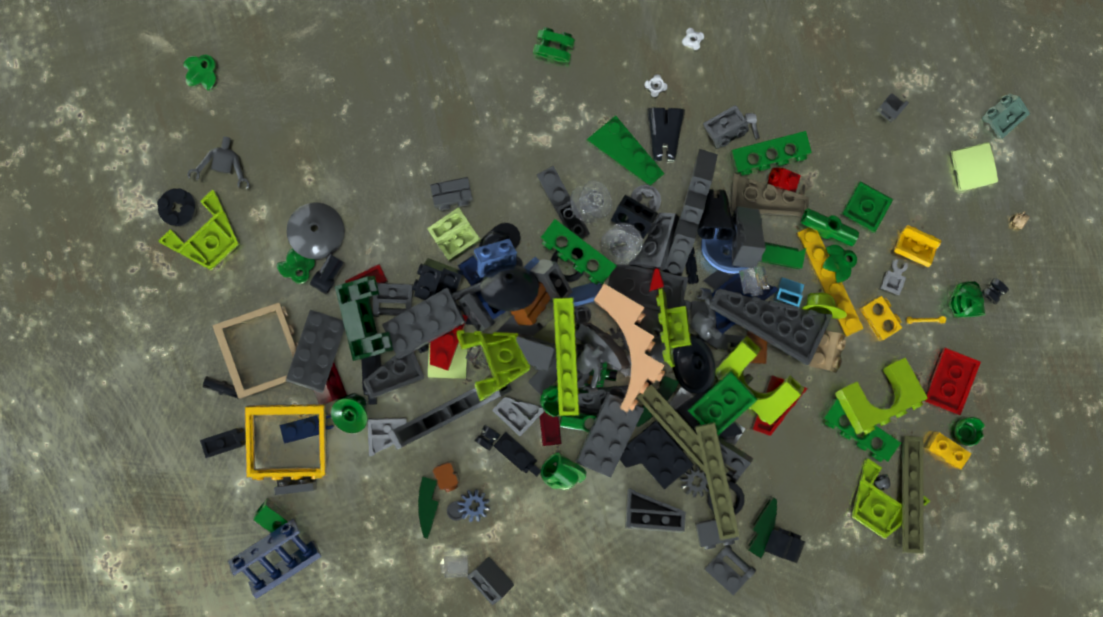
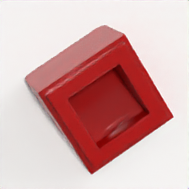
M658 268L653 271L649 292L664 286Z

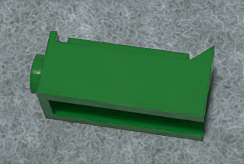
M765 242L766 249L762 255V263L798 270L803 268L806 248L799 251L798 248Z

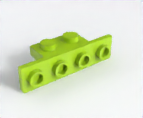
M663 288L658 289L659 295H656L658 307L660 306L661 308L658 318L660 325H663V331L660 332L661 341L665 343L663 359L670 367H675L672 348L691 345L688 313L686 306L668 309L666 293Z

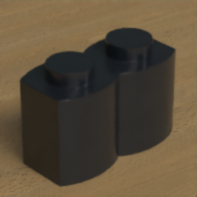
M779 527L778 531L772 529L764 551L798 563L805 541L801 540V535L794 532L790 533V531Z

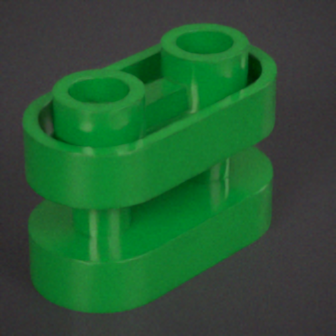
M543 27V30H538L537 39L541 41V45L535 44L533 53L548 59L569 63L571 54L566 51L567 48L574 47L575 39L572 38V34L566 32L561 34L554 33L553 29ZM548 44L558 45L560 48L548 47Z

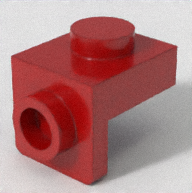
M773 167L769 174L767 185L796 193L801 175L785 168Z

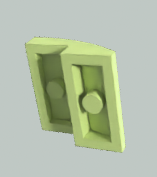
M989 142L951 151L959 190H967L998 182L995 161Z
M459 207L427 228L449 262H452L482 242Z
M429 343L428 377L466 379L468 348L461 349L460 344H458L450 369L447 371L430 365Z

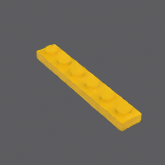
M809 227L796 233L803 249L806 248L805 253L824 293L831 295L834 298L836 307L847 313V317L837 319L845 337L864 329L842 282H836V272L822 267L829 254L818 231Z

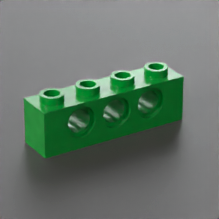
M806 131L730 151L735 174L741 173V176L752 174V170L758 168L759 171L771 169L770 165L778 164V167L789 164V160L796 159L797 162L808 159L807 156L812 153ZM786 145L794 148L793 154L786 153ZM767 150L775 152V159L767 157ZM749 155L757 157L756 164H751L748 161Z
M556 219L553 220L541 236V240H543L541 244L549 250L555 249L559 252L557 254L559 258L565 262L567 260L574 264L572 267L581 274L583 271L588 274V279L595 285H598V283L603 285L617 266ZM559 237L567 239L568 243L565 247L557 245L556 240ZM574 249H580L583 252V256L580 259H575L572 256ZM591 260L598 263V268L594 271L587 267V263Z
M833 399L821 417L825 420L824 424L831 429L835 427L841 431L840 435L845 439L850 440L852 438L857 442L856 446L861 450L866 451L868 449L873 453L871 456L877 461L882 462L884 460L889 462L901 442L876 425L874 426V431L858 437L849 419L847 425L842 426L840 424V418L843 415H847L839 400ZM875 437L880 440L877 448L872 446V440Z

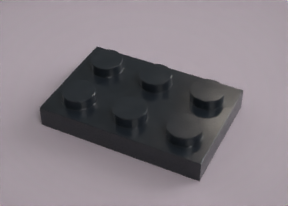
M656 420L627 444L629 450L664 490L694 465Z

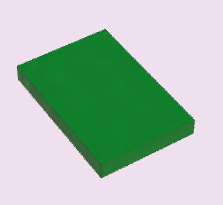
M730 371L692 405L688 411L701 425L715 422L717 435H720L758 399Z

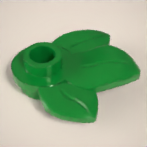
M205 54L200 57L190 56L184 61L183 65L188 69L186 74L187 85L194 86L202 83L204 88L209 91L216 82L214 72L216 67L215 59L211 55ZM204 61L208 63L206 68L203 66Z
M839 245L828 246L826 250L830 256L825 260L822 267L836 272L835 278L837 283L843 282L851 276V270L857 264V256L853 251L844 250ZM847 256H849L851 260L850 262L847 261Z
M291 248L287 253L286 261L277 263V269L283 277L291 278L295 283L302 284L309 279L310 271L315 266V259L305 258ZM302 271L303 274L301 276H297V272Z

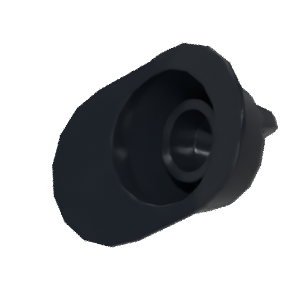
M500 223L481 239L482 242H480L479 247L510 239L516 249L521 239L520 232L513 224Z

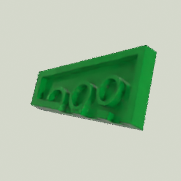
M616 115L586 140L647 185L651 186L665 174Z

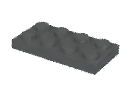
M613 262L617 266L610 274L608 286L644 308L661 311L656 301V295H659L658 289L649 292L654 270ZM660 272L668 309L679 307L681 300H684L688 277Z
M446 288L383 323L382 326L385 332H389L393 350L397 358L401 359L466 322L451 290Z
M313 310L309 311L286 377V382L323 393L345 329L343 320Z
M608 392L576 458V463L611 478L644 408L636 405L633 411L629 409L627 413L620 409L624 399Z

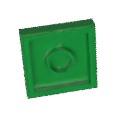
M859 181L841 215L875 233L893 199Z

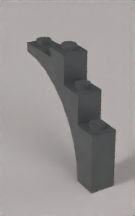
M699 149L666 266L663 270L664 272L682 276L696 239L698 225L712 183L718 154Z
M507 384L481 401L476 388H473L389 431L388 434L396 450L512 391L510 384Z

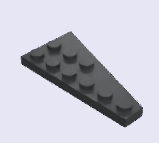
M722 289L716 291L709 305V308L806 365L811 363L832 318L831 314H821L813 310L799 309L792 305L764 301L757 297L751 298Z

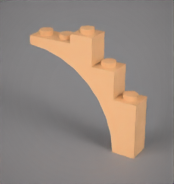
M603 284L594 302L607 311L617 322L630 350L632 363L631 379L627 394L620 409L628 413L629 409L633 411L636 407L638 394H643L649 384L646 381L649 380L655 383L658 380L660 382L666 371L663 370V364L645 354L646 351L651 352L655 342L653 341V335L636 326V323L640 324L646 315L643 313L644 307Z

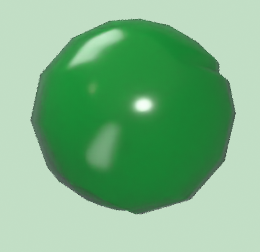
M558 385L549 386L543 390L540 397L542 408L552 417L559 416Z
M962 418L955 426V438L961 445H977L984 437L983 428L985 424L980 418Z

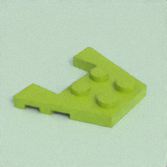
M211 190L200 201L213 215L206 224L185 243L172 229L158 240L159 243L209 270H213L240 245L216 192Z
M464 330L457 331L456 335L461 349L478 345L482 346L493 376L492 378L475 382V388L480 401L530 370V365L516 341L518 333L493 332V334H487L481 331H474V333L464 332Z
M867 458L864 461L851 517L884 539L902 525V504L872 485L882 467ZM924 496L925 506L930 502V500Z

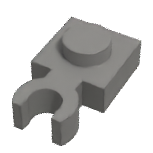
M895 259L892 262L893 271L886 272L880 289L900 295L906 279L901 274L906 271L908 263H904L903 267L899 269L897 267L898 260Z

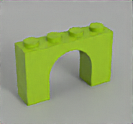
M746 336L716 367L715 378L720 381L732 371L758 399L749 409H753L763 422L771 425L801 396L804 387L790 375L772 392L761 393L753 390L745 381L744 369L758 355L761 348Z
M906 357L883 369L894 390V402L890 409H879L873 406L867 400L858 381L835 393L856 434L864 432L866 435L875 430V425L880 424L882 427L891 422V417L896 415L899 418L907 414V409L912 408L915 410L923 406L922 401L928 399Z

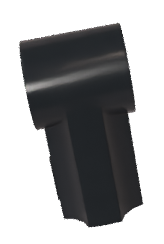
M330 254L320 271H317L313 276L310 286L327 295L333 287L334 279L344 265V262Z

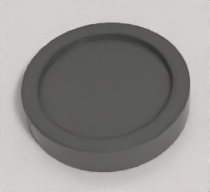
M458 501L450 503L447 507L448 517L455 521L461 520L462 515L465 513V511L458 512V509L463 507V505L457 504Z

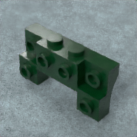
M367 276L335 286L352 360H361L393 351L389 332L377 334L369 302L370 297L379 295L375 276Z

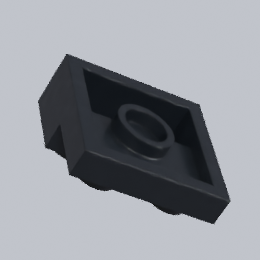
M427 258L424 264H420L417 271L420 278L415 280L412 290L415 291L414 297L426 300L446 288H449L451 293L457 292L464 271Z

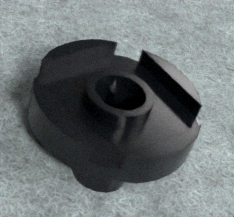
M181 188L166 191L157 201L159 216L165 223L171 226H186L195 217L197 202L191 193ZM175 203L182 204L180 212L173 211Z

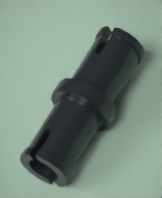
M208 376L205 377L202 388L218 392V395L221 396L225 394L239 400L234 385L228 384L225 380L219 381Z

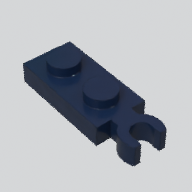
M318 415L279 425L284 444L319 435ZM326 415V419L332 418L331 415ZM326 425L327 430L334 428V425Z

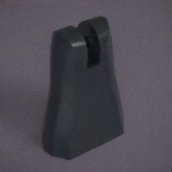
M647 108L654 161H662V148H667V161L675 162L685 109L668 108V110H665V108Z
M709 189L697 234L701 239H714L717 228V239L730 240L736 235L727 193L725 190L719 189L717 198H714V190Z

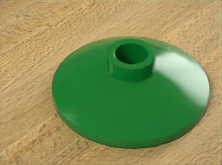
M341 398L332 406L331 417L334 424L340 430L346 433H358L365 428L368 415L360 402L352 398Z

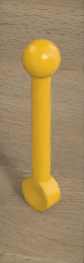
M909 316L906 321L908 324L913 322H939L943 324L946 322V317L913 318Z

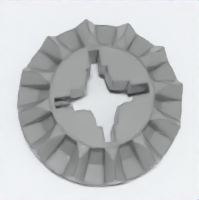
M650 185L637 187L633 191L631 198L640 203L642 193L646 198L653 196L649 201V208L656 212L661 204V197L657 189Z

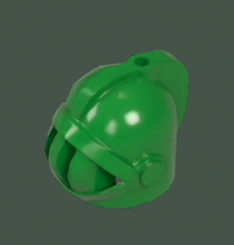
M961 282L953 291L949 306L954 314V318L980 317L985 315L983 294L977 282Z
M558 452L551 455L541 468L542 480L552 489H571L577 483L585 480L587 473L583 467Z

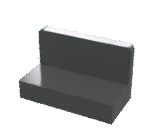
M490 557L486 558L467 576L492 605L502 599L514 586V583Z

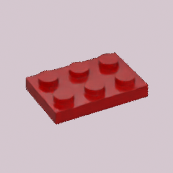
M943 348L926 392L928 399L924 400V402L961 415L981 361Z

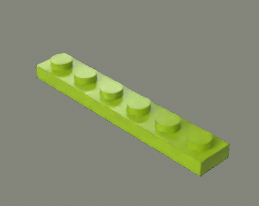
M574 297L554 298L559 416L579 415Z

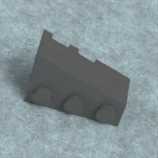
M737 207L732 215L736 235L732 238V266L755 269L758 261L761 262L762 255L766 249L760 211L758 209Z

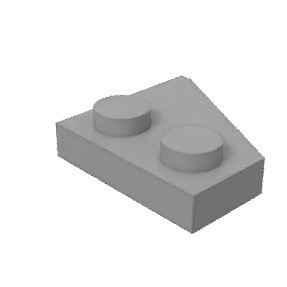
M505 396L492 411L515 433L521 436L544 412L542 406Z
M407 417L368 418L369 456H373L375 453L393 445L388 432L407 423Z

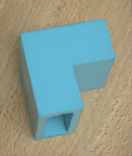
M781 277L777 286L779 290L775 292L773 301L799 307L805 285Z

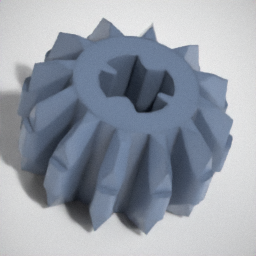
M477 489L474 490L473 495L471 490H467L468 497L464 494L460 495L464 502H457V504L463 505L462 508L458 509V512L465 511L462 518L465 519L469 515V522L473 521L474 516L476 521L479 522V514L486 517L487 515L483 510H490V507L484 506V504L490 502L489 499L482 500L486 494L481 493L478 497L479 490ZM473 500L475 503H478V506H476L475 511H473V509L471 508L469 509V506L472 504L471 501Z

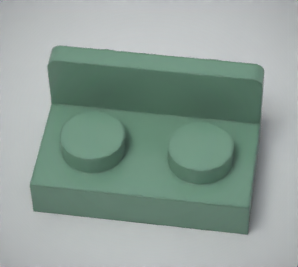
M1008 94L1003 96L998 104L990 108L982 117V120L989 123L996 135L1003 139L1030 112L1019 96Z

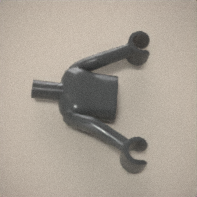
M223 137L221 147L211 149L195 169L188 171L189 179L191 173L196 172V180H199L200 172L212 158L211 170L230 174L232 164H234L239 179L238 187L240 188L241 182L247 183L246 190L250 187L248 180L243 176L238 155L229 149L231 140L229 137Z
M700 288L702 295H697V298L705 300L709 315L704 311H699L694 315L691 326L699 335L690 333V336H696L703 341H707L711 336L719 339L721 333L715 328L716 313L713 309L709 308L712 292L708 288Z
M576 344V350H583L577 356V368L583 374H588L594 369L591 384L584 386L583 390L588 389L589 394L587 398L596 396L598 394L596 385L601 372L599 356L605 351V348L602 345L595 349L590 344Z

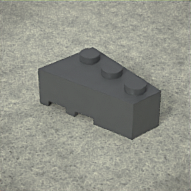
M628 488L625 529L683 533L685 531V511Z

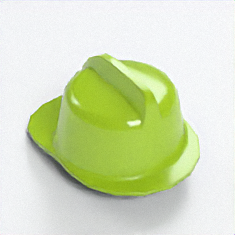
M810 293L806 306L801 308L808 311H817V313L831 314L834 319L847 317V313L837 308L834 298L827 293Z

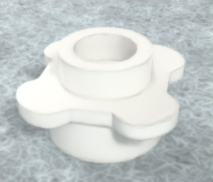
M689 28L682 43L684 46L693 48V50H698L701 40L704 39V34Z
M656 74L650 81L645 82V87L651 91V96L657 97L661 91L667 89V84L663 82L660 75Z

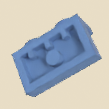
M510 239L474 249L478 259L477 273L480 278L484 277L488 271L495 267L516 265L517 252Z

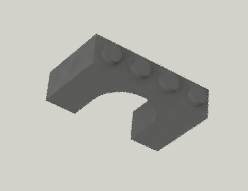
M512 315L496 332L518 333V335L522 333L534 336L544 326L540 322L537 325L535 323L533 325H519L514 319L515 316ZM556 352L551 368L545 371H538L528 381L540 395H542L543 390L557 380Z

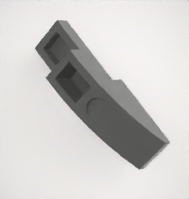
M552 165L536 174L562 224L581 239L589 235L588 228L554 166Z
M592 323L575 325L576 338L581 340L582 344H590L595 349L599 345L604 346L605 351L599 356L601 362L611 364L610 367L618 371L630 368L631 364L626 355L608 334Z

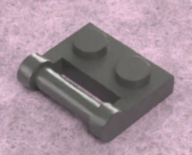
M377 282L379 295L373 296V317H379V315L398 316L412 308L413 284ZM380 303L406 304V309L380 308Z
M720 437L719 445L723 462L736 470L734 472L728 468L729 472L726 473V476L736 483L751 464L753 458Z
M726 545L704 569L734 596L745 582L754 575L756 569L753 566L750 567L732 551L730 545ZM728 556L745 573L740 576L722 559Z

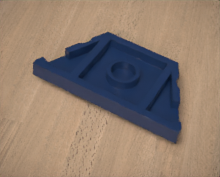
M743 271L735 274L712 292L711 301L718 289L739 293L751 298L757 297L764 301L779 289ZM715 311L717 330L722 335L736 323Z

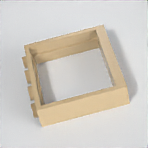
M280 303L212 325L239 399L287 383V375L244 390L222 329L276 311L292 357H294L298 342H293L291 335H294L291 324L287 325L285 317H288L285 306L281 307Z

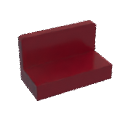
M334 362L323 393L313 390L319 404H327L347 396Z

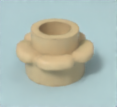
M1025 211L1022 214L1018 212L1014 218L1015 228L1023 229L1030 216L1025 214Z

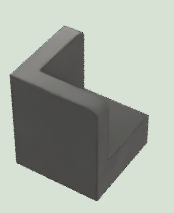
M891 93L877 111L889 122H892L909 102L907 100L902 102Z

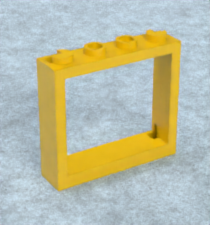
M326 404L248 405L245 407L247 477H252V480H264V477H271L272 480H282L283 477L299 480L303 479V476H310V479L322 478V476L327 474ZM319 414L320 467L255 469L254 415Z

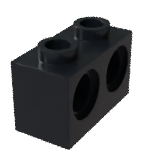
M625 194L610 221L644 239L658 213Z

